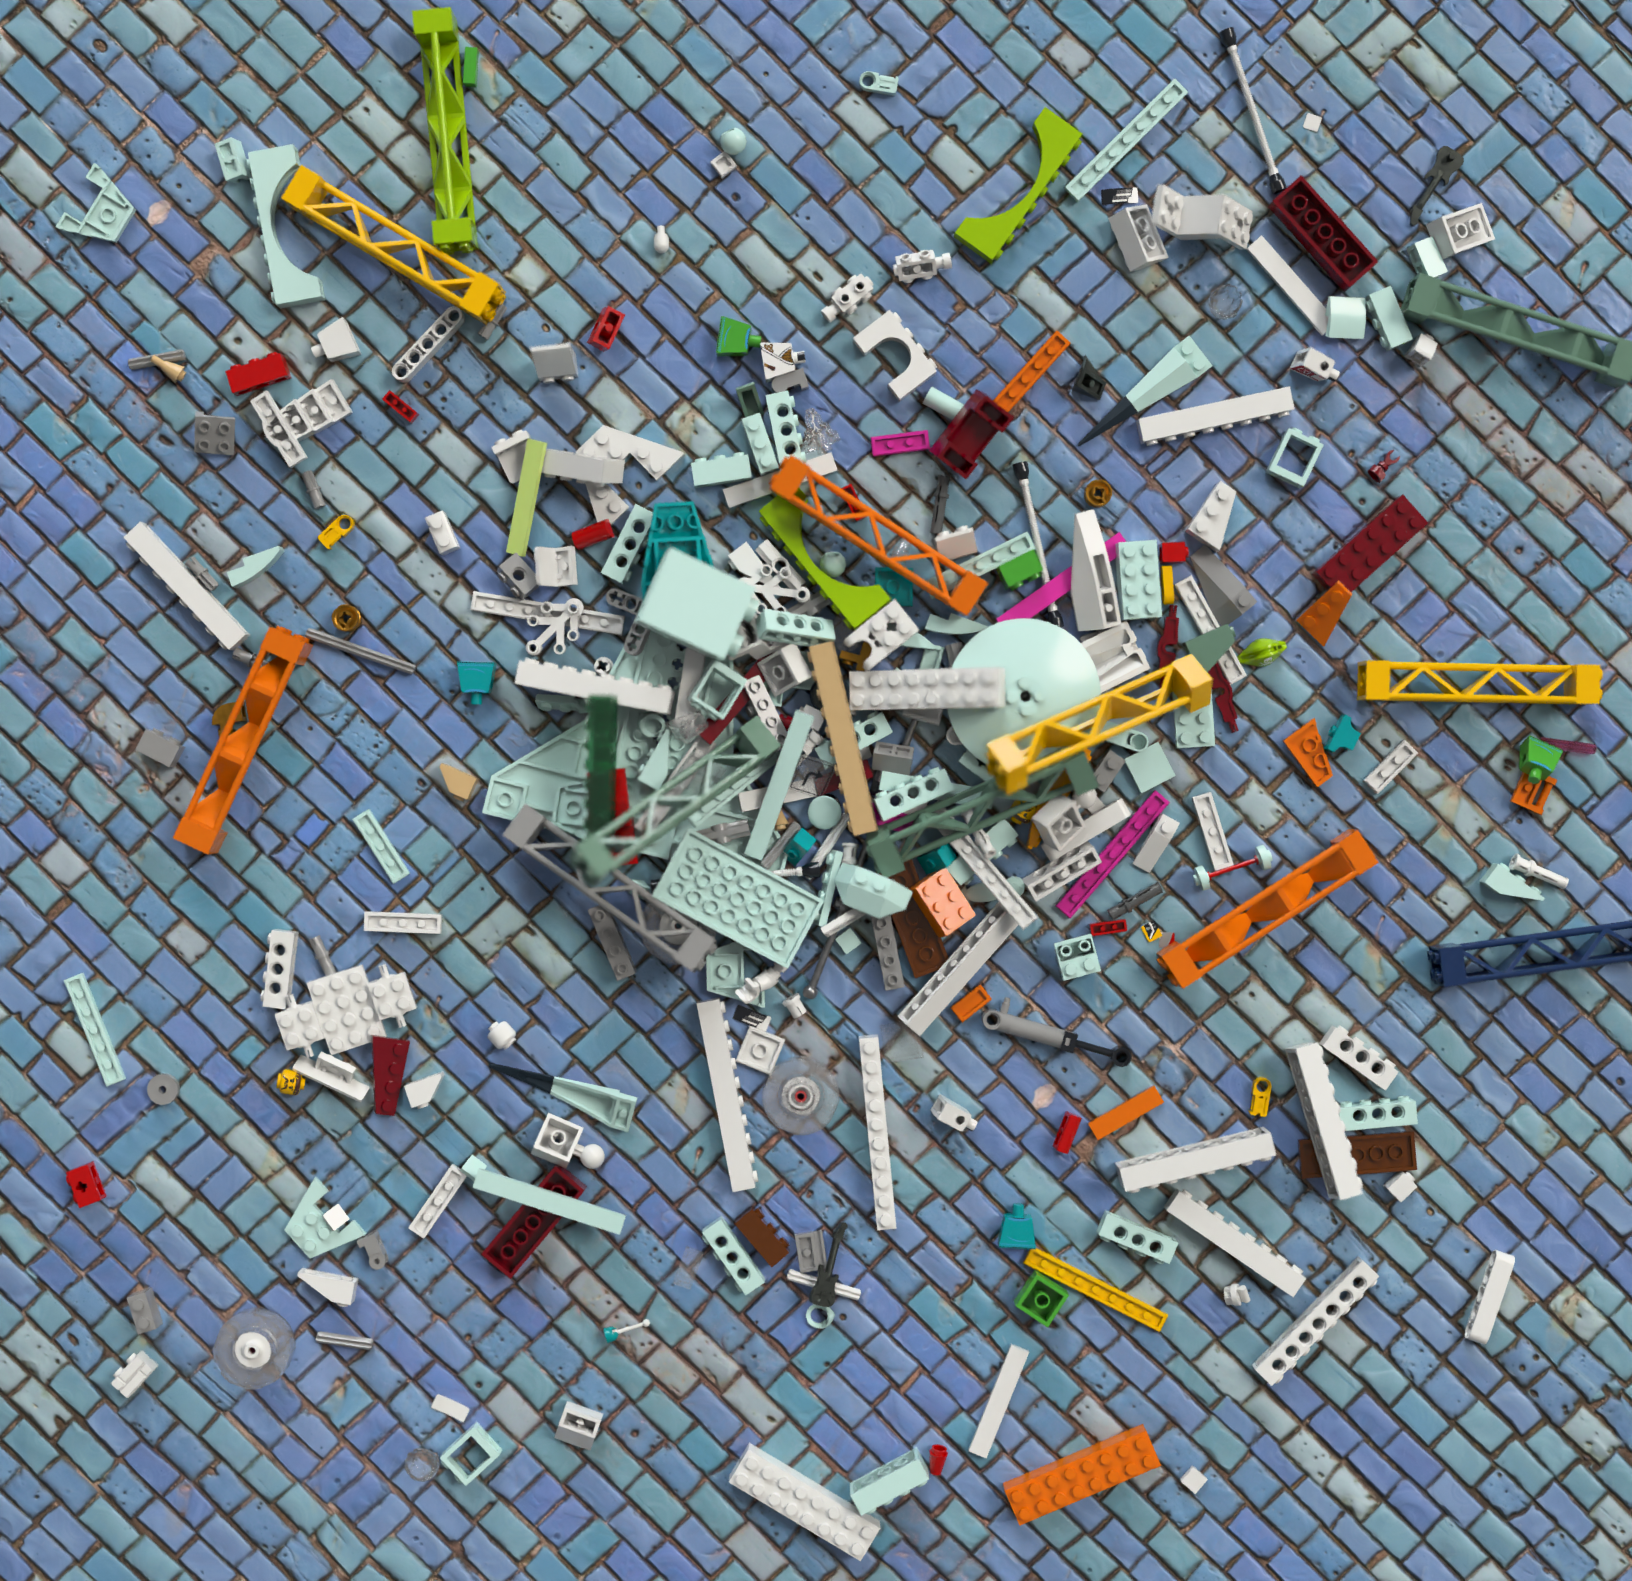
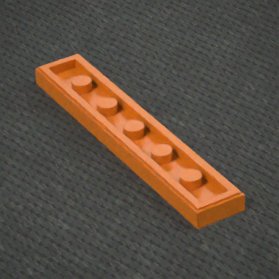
M1056 331L998 394L994 401L1009 412L1071 343L1061 333Z

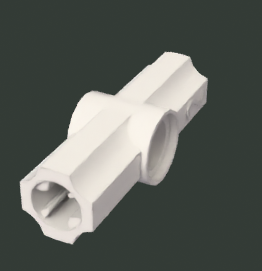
M768 539L755 550L772 567L776 575L780 573V571L775 569V564L779 561L784 562L786 567L791 569V576L782 580L789 589L797 590V588L802 587L806 583ZM783 570L782 575L788 576L789 570Z

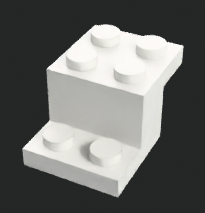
M755 613L751 622L742 619L736 632L744 636L742 645L734 658L729 655L727 657L732 661L749 653L758 660L790 644L758 639L756 618L759 615Z

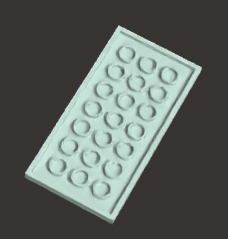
M690 828L686 830L652 894V897L787 969L824 900Z

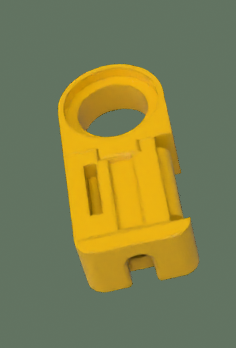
M341 515L318 536V539L327 549L332 550L331 546L342 536L346 537L354 529L355 522L350 516ZM349 519L350 527L342 529L340 526L341 520Z
M1172 565L1161 566L1163 605L1174 604Z
M1258 1077L1253 1081L1251 1111L1248 1110L1251 1115L1267 1116L1272 1086L1270 1081L1264 1077ZM1265 1081L1267 1083L1266 1090L1258 1091V1082Z

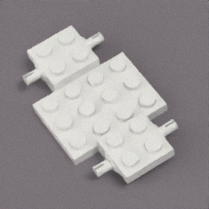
M361 964L307 982L312 1001L296 1004L294 994L285 996L289 1007L274 1015L286 1050L303 1047L306 1058L314 1056L311 1044L325 1038L330 1054L333 1055L372 1042L371 1035L387 1037L382 1022L383 1019L396 1017L399 1028L402 1025L403 1027L406 1026L403 1015L408 1011L417 1009L406 973L389 974L386 964L378 966L382 977L369 982L364 966Z

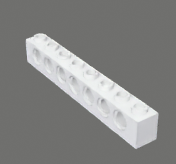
M1358 1256L1252 1364L1253 1368L1271 1386L1274 1383H1279L1283 1378V1374L1287 1370L1293 1369L1297 1364V1360L1301 1356H1305L1310 1351V1347L1323 1338V1333L1328 1328H1333L1337 1323V1319L1341 1315L1347 1314L1351 1308L1350 1306L1355 1301H1359L1363 1297L1364 1292L1377 1283L1379 1275ZM1357 1277H1360V1283L1358 1285H1353V1280ZM1347 1291V1296L1340 1299V1293ZM1329 1305H1334L1333 1311L1326 1312V1308ZM1315 1319H1321L1319 1325L1313 1326V1321ZM1303 1332H1307V1337L1303 1340H1300V1334ZM1294 1346V1350L1291 1353H1286L1287 1347ZM1275 1360H1281L1279 1366H1272Z

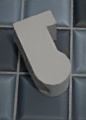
M803 368L777 376L772 381L774 393L788 391L800 387L801 391L809 389Z
M378 1230L359 1237L357 1244L359 1248L365 1247L371 1268L376 1270L383 1268L388 1261V1254Z

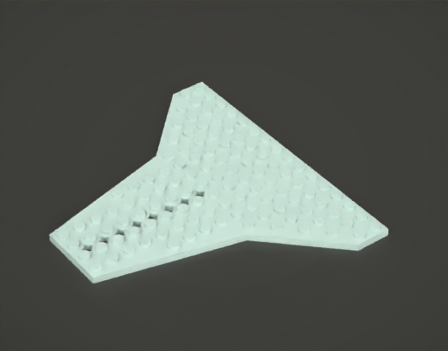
M638 625L637 632L642 634L645 628ZM651 631L641 654L633 656L628 654L624 647L622 648L609 675L615 676V680H620V677L632 679L635 684H639V681L649 682L655 688H658V684L670 687L668 680H672L673 677L676 678V682H679L678 686H674V689L671 688V691L675 692L671 715L655 712L661 717L667 715V719H669V723L665 724V730H670L669 775L663 783L664 785L698 738L697 730L709 717L704 710H697L693 732L674 729L683 667L675 670V666L672 663L680 659L684 665L686 649L679 651L680 648L677 646V642ZM634 635V638L641 640V638ZM635 644L630 645L632 650L637 648ZM726 654L725 659L719 662L734 671V660L730 661ZM707 656L705 657L703 672L705 671L709 662L714 659H711ZM712 671L700 690L699 699L713 709H716L731 692L734 684ZM595 700L585 720L493 774L490 779L482 813L513 821L523 806L527 804L551 822L558 785L587 781L586 772L619 768L626 769L629 804L634 807L656 791V789L638 780L640 775L637 774L642 764L646 766L649 760L647 755L651 748L655 749L658 745L654 737H647L640 732L637 720L643 713L653 711ZM654 718L648 719L644 727L650 733H657L661 729V722ZM734 718L714 740L717 744L715 748L734 735ZM734 745L720 755H734ZM712 762L709 790L735 772L738 767ZM705 765L697 771L680 796H698ZM748 785L741 792L751 791L753 789L750 785ZM737 794L698 827L694 828L686 819L640 853L671 860L688 828L699 831L708 829L710 826L723 823L729 824L747 819L750 833H752L760 809L741 812ZM648 806L633 817L634 826ZM672 807L660 825L682 809ZM592 820L590 821V828H589V830H593V828H592ZM635 828L636 839H640L641 832ZM775 828L764 858L781 838L779 832L775 831ZM750 836L720 844L761 866V860L744 854ZM783 851L768 871H781L785 869L788 855Z

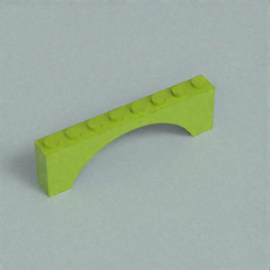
M1044 107L1032 126L1040 150V167L1037 179L1029 193L1013 208L999 215L986 218L966 217L954 234L955 239L990 264L994 259L996 261L999 260L1004 252L1001 249L1005 244L1009 245L1015 237L1013 233L1016 228L1019 230L1026 222V219H1024L1026 214H1031L1037 206L1036 200L1039 197H1044L1049 189L1047 188L1049 182L1054 183L1060 174L1058 172L1059 168L1067 165L1071 159L1069 154L1072 150L1077 151L1082 143L1080 140L1082 133L1046 107Z
M798 488L794 496L807 504V496ZM776 496L759 510L761 522L765 527L769 525L773 529L771 534L777 541L782 540L785 544L783 548L787 554L795 556L797 566L801 571L805 569L809 573L807 578L813 585L818 584L821 588L819 590L820 594L825 600L828 598L833 603L831 605L832 609L837 615L841 613L844 616L843 622L849 629L853 628L856 631L892 602L891 598L879 584L873 586L847 585L830 578L813 563L806 552L802 538L803 511L779 496Z

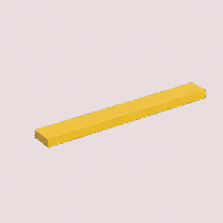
M1038 1248L1029 1249L1023 1260V1264L1158 1332L1161 1331L1168 1317L1167 1313Z

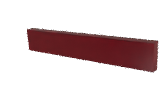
M771 654L760 658L743 678L748 680L759 675L764 683L766 680L757 663ZM744 687L724 720L717 719L714 721L708 718L697 730L696 734L707 744L711 745L750 700ZM725 698V699L721 702V704L715 709L716 711L719 712V710H720V708L722 707L723 703L725 702L726 698Z

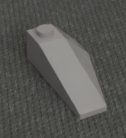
M1203 545L1190 556L1209 608L1221 626L1227 623L1229 625L1257 603L1245 586L1206 545Z

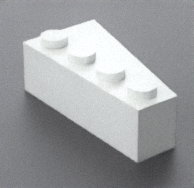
M546 449L542 473H544V477L556 478V475H558L561 480L572 481V478H574L577 483L588 484V481H591L594 486L604 487V483L623 482L625 460Z

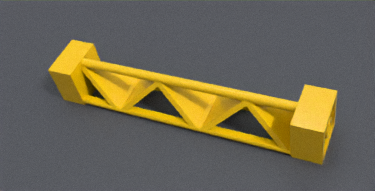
M303 165L299 167L281 197L293 210L458 307L485 325L494 319L496 315L495 310L498 305H502L505 301L506 291L498 282L480 271L477 273L330 185L321 176ZM328 192L345 202L321 204ZM353 210L360 237L326 217ZM360 212L407 240L372 243ZM416 247L423 275L388 254ZM423 249L470 278L434 281ZM469 287L463 299L451 293L452 291Z
M1192 654L1171 662V665L1013 735H1006L988 743L986 753L988 765H986L987 771L990 776H994L997 786L1000 790L1003 789L1006 795L1014 793L1028 786V774L1182 705L1190 713L1210 705L1212 678ZM1166 675L1161 689L1138 699L1122 695ZM1171 692H1174L1178 699L1164 705ZM1157 699L1155 706L1147 704L1148 702ZM1101 704L1097 717L1071 729L1057 724ZM1136 717L1100 734L1106 722L1110 719ZM1092 728L1090 735L1082 733L1083 731ZM1035 733L1031 746L1019 751L1014 742ZM1072 746L1034 763L1045 748Z
M1366 660L1358 662L1357 700L1568 705L1600 704L1602 699L1600 681L1603 678V672L1600 669V665L1583 664L1531 665ZM1390 669L1414 670L1390 688ZM1431 670L1488 672L1459 693ZM1423 672L1443 694L1398 692ZM1506 672L1562 674L1533 694ZM1497 674L1517 696L1473 694L1493 675ZM1564 681V696H1548Z

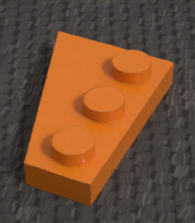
M1337 581L1296 621L1324 647L1352 593L1340 581Z
M1313 718L1282 741L1315 787H1319L1330 779L1333 774L1323 749L1322 739L1318 733L1315 718Z

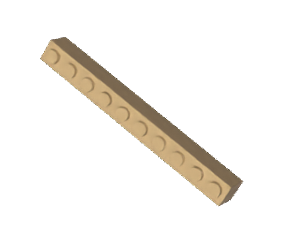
M831 641L810 646V651L807 652L809 662H813L814 666L812 676L814 682L817 681L819 689H816L818 700H822L823 708H821L823 720L826 719L828 727H825L827 738H831L832 742L830 752L832 757H835L837 763L834 765L836 776L840 775L841 783H839V790L841 795L844 794L846 801L843 802L844 811L849 813L850 821H847L849 831L853 832L854 836L877 831L876 817L835 644Z

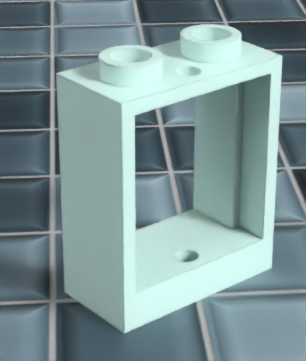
M1288 428L1284 432L1265 473L1301 489L1304 487L1324 444L1319 443L1320 440L1316 437L1303 435V432L1297 428ZM1290 437L1315 448L1302 477L1277 465Z
M714 659L709 662L687 700L691 702L690 705L695 709H702L707 712L706 715L714 721L717 719L724 720L747 680ZM712 671L734 684L719 712L697 698Z
M476 1422L442 1453L440 1459L443 1466L454 1473L455 1479L467 1486L500 1455L502 1449ZM472 1436L488 1453L489 1457L467 1475L450 1455Z

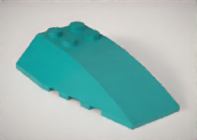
M693 501L654 504L641 579L642 602L665 551L670 547L714 568Z

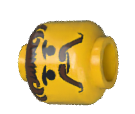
M1014 800L1010 808L1026 801ZM1036 806L1013 815L1011 820L1019 825L1021 823H1030L1035 815Z
M284 1069L278 1075L276 1088H279L282 1094L298 1095L300 1089L304 1090L306 1078H302L301 1074L293 1070Z

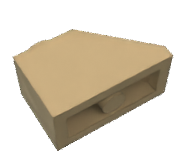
M441 763V772L449 792L454 794L453 798L463 802L464 799L470 800L479 778Z

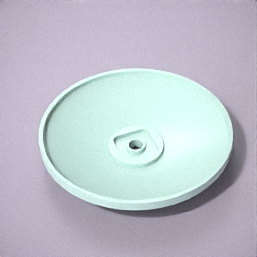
M1037 619L1006 620L985 628L971 638L961 649L951 669L1005 668V707L948 708L947 713L952 728L960 742L972 755L988 765L986 758L988 743L1006 735H1013L1101 696L1099 677L1086 649L1074 636L1064 629ZM1022 691L1030 693L1029 701L1023 702L1020 699ZM1100 705L1057 724L1071 729L1097 717ZM1092 728L1087 729L1082 733L1090 735ZM1035 733L1014 742L1019 751L1031 746ZM1061 747L1045 748L1037 759L1053 753ZM1049 765L1046 766V767H1044V768H1042V769H1039V770H1037V771H1035V772H1039V771H1041V770H1044V769L1048 768Z

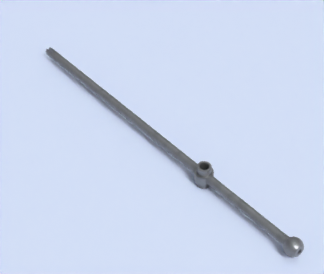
M911 720L902 743L903 746H910L919 722L918 720ZM865 841L856 866L861 868L868 855ZM839 896L835 898L833 907L838 908L835 919L853 909L839 901ZM837 932L827 937L810 984L803 989L804 997L809 999L816 998L818 994L816 987Z

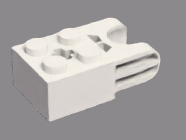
M894 599L849 635L843 643L846 647H852L856 643L863 641L871 645L872 653L863 664L865 671H869L915 635L919 629ZM895 623L898 625L895 627L897 630L894 632L892 630L888 631L886 629L888 628L887 624Z

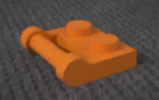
M1522 772L1510 802L1535 814L1542 815L1544 804L1553 785H1556L1557 780L1550 776L1543 780L1546 783L1536 805H1533L1532 802L1542 780L1537 784L1530 783L1528 781L1529 774Z

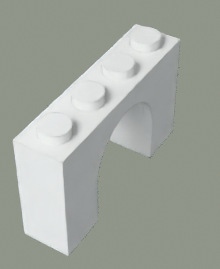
M889 310L853 337V342L864 357L880 344L887 341H895L905 346L910 355V364L902 374L888 384L889 390L900 402L936 375L937 371L935 368L937 366L931 358L927 359L923 354L925 350L921 344H916L912 338L914 336L908 328L904 329L900 324L902 320L899 315Z

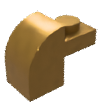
M863 642L860 655L841 650L839 659H843L842 663L851 666L857 663L856 671H865L863 664L870 657L872 647L869 643Z
M236 702L220 706L213 714L212 725H220L218 729L219 738ZM245 702L235 723L247 721ZM232 727L231 732H230L229 735H231L232 733H234L233 727Z

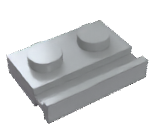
M822 1230L795 1234L800 1273L818 1271L819 1264L824 1265L823 1269H826L827 1258Z

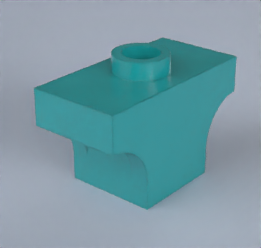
M1345 714L1340 715L1336 725H1332L1328 732L1330 737L1324 750L1335 752L1341 747L1348 751H1353L1361 733L1353 729L1351 717Z
M801 828L783 850L788 855L787 860L796 866L817 839Z
M948 843L917 857V860L925 873L929 874L947 868L957 856Z

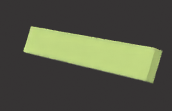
M527 439L507 544V553H517L519 556L526 557L547 447L546 442Z

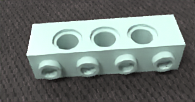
M788 391L766 395L779 464L782 463L785 456L789 458L791 455L807 463L805 451H800L799 445L803 444L801 433L796 431V426H799L797 414L793 415L792 408L795 407L794 397L789 396ZM785 409L788 411V415L780 417L778 412ZM790 428L792 433L789 436H784L782 430ZM790 446L796 449L795 453L791 455L785 452Z
M635 504L601 571L603 575L621 584L629 581L633 573L630 571L633 564L637 565L640 560L641 554L639 552L641 548L647 546L653 512ZM638 523H642L645 526L642 533L635 532V526ZM630 540L636 542V547L633 550L626 549V543ZM622 557L626 558L627 565L625 567H618L617 561Z
M764 609L756 618L758 639L808 647L836 640L833 620L774 611L772 609Z
M875 711L867 716L868 720L863 723L860 720L853 723L855 733L858 736L859 750L893 733L882 712L878 714ZM867 724L875 727L873 735L865 734L864 727ZM826 738L820 745L817 744L818 747L814 748L821 762L826 764L823 765L825 769L836 763L835 757H832L830 752L832 742L831 740L827 741Z
M939 767L933 768L928 771L929 775L924 777L921 774L911 778V783L904 785V782L893 786V791L887 793L884 790L875 794L876 798L872 800L881 821L890 819L954 790L946 770L939 769ZM927 780L934 782V788L931 791L925 787ZM911 787L917 791L916 797L912 799L908 796V790ZM893 795L899 797V804L897 806H892L890 803V798Z
M1409 1096L1397 1097L1398 1100L1379 1098L1377 1102L1365 1099L1359 1100V1103L1352 1104L1351 1101L1340 1102L1339 1116L1345 1124L1346 1131L1418 1124L1416 1101L1409 1098ZM1397 1106L1399 1112L1392 1116L1391 1110ZM1379 1108V1115L1377 1117H1373V1110ZM1357 1110H1360V1117L1358 1119H1354L1353 1113Z
M1107 1210L1104 1211L1096 1230L1098 1235H1100V1239L1106 1242L1115 1241L1119 1247L1126 1250L1132 1248L1136 1250V1254L1143 1257L1149 1255L1153 1257V1261L1159 1264H1164V1262L1170 1264L1178 1246V1241L1175 1238ZM1122 1227L1124 1229L1123 1233L1115 1235L1114 1231L1116 1228ZM1134 1235H1141L1139 1242H1132ZM1158 1242V1248L1156 1250H1151V1243Z
M722 1216L703 1228L702 1238L704 1242L712 1246L715 1258L724 1263L725 1266L723 1268L729 1277L733 1276L736 1281L734 1284L739 1292L743 1291L747 1295L765 1283V1277ZM724 1237L727 1242L724 1245H720L716 1242V1239ZM733 1252L737 1255V1259L729 1260L727 1254ZM741 1268L747 1269L748 1274L746 1276L739 1275L738 1270Z

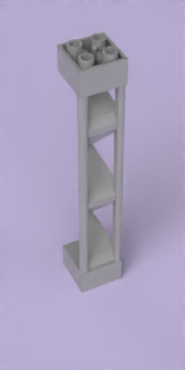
M527 804L523 806L504 832L503 836L690 971L694 973L696 971L700 972L706 964L704 959L708 954L712 956L718 946L715 945L717 941L665 903L652 897L651 893L619 870L614 871L611 875L626 886L588 888L578 868L576 870L579 881L537 851L571 847L573 850L574 846L580 842ZM544 827L566 842L533 844ZM632 891L639 925L597 894ZM638 894L686 929L648 932ZM690 934L678 952L656 938Z

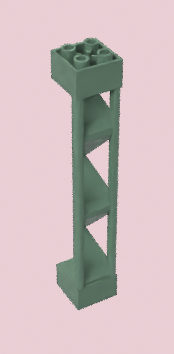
M1420 272L1409 281L1400 308L1404 319L1407 321L1421 324L1427 318H1431L1595 371L1597 372L1595 382L1614 388L1632 381V341L1621 337L1617 338L1447 283ZM1453 292L1491 305L1464 310ZM1523 315L1562 328L1534 333ZM1594 338L1608 342L1604 353Z
M757 715L740 727L729 739L598 833H592L574 846L568 856L570 864L575 869L578 868L582 874L583 881L587 885L590 884L593 888L729 787L769 760L781 747L780 743ZM734 744L742 753V755H720ZM712 762L739 768L709 790ZM705 765L698 796H663ZM655 804L682 809L651 832ZM648 806L640 839H603ZM606 848L624 852L614 859Z
M1072 746L1061 747V748L1057 749V751H1055V752H1053V753H1050V754H1048V755H1046V756H1043V757H1041V758H1039V759H1036V761H1035L1034 763H1036V762H1038V761H1040V760H1042V759H1045V758H1047V757H1049V756H1051V755H1054V754H1056V753H1058V752H1060V751H1063V750H1065V749H1067V748H1069V747H1072ZM1084 750L1028 776V784L1043 778L1037 795L1021 789L1006 795L1004 790H1000L997 786L996 779L992 778L888 824L880 825L877 831L866 833L867 839L864 840L867 846L866 850L869 857L873 858V864L877 873H881L886 878L904 871V862L1062 794L1075 789L1077 796L1098 788V782ZM1066 769L1071 783L1048 792L1061 772ZM982 791L980 797L941 814L934 812ZM995 798L1026 801L979 822ZM975 807L968 824L951 818ZM914 820L911 827L895 834L891 833L890 830ZM925 828L956 830L952 834L910 851ZM907 837L900 852L895 841Z

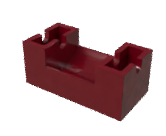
M976 389L929 451L957 474L967 479L978 465L975 462L978 456L998 431L1001 433L1005 431L1014 417L988 395Z

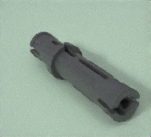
M938 475L937 490L934 492L935 503L930 531L932 534L942 532L946 501L949 499L948 487L950 477Z
M1155 882L1128 899L1124 898L1121 900V903L1107 911L1114 921L1123 914L1131 913L1132 909L1163 893V889L1158 882Z

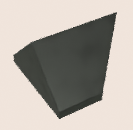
M1085 355L1072 390L1100 400L1107 382L1102 380Z

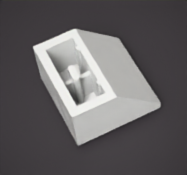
M962 526L956 528L955 532L950 534L949 531L938 533L933 541L935 550L950 560L977 553L973 527Z
M567 1401L554 1438L591 1450L603 1413Z

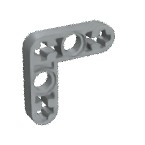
M616 588L610 589L606 594V600L610 605L637 615L642 604L641 598ZM613 595H617L618 597L624 599L623 603L621 601L612 599ZM635 599V608L629 609L628 602ZM634 621L625 640L624 649L628 654L637 656L643 651L651 630L645 628L642 634H638V624L634 623ZM634 635L641 638V640L634 638ZM635 644L637 648L632 650L630 645Z

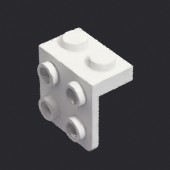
M523 430L514 432L512 434L513 437L507 440L503 438L496 441L495 446L491 447L494 454L498 457L508 480L512 484L520 481L527 439H531L530 434Z
M575 546L559 548L535 547V578L538 586L564 587L578 585Z

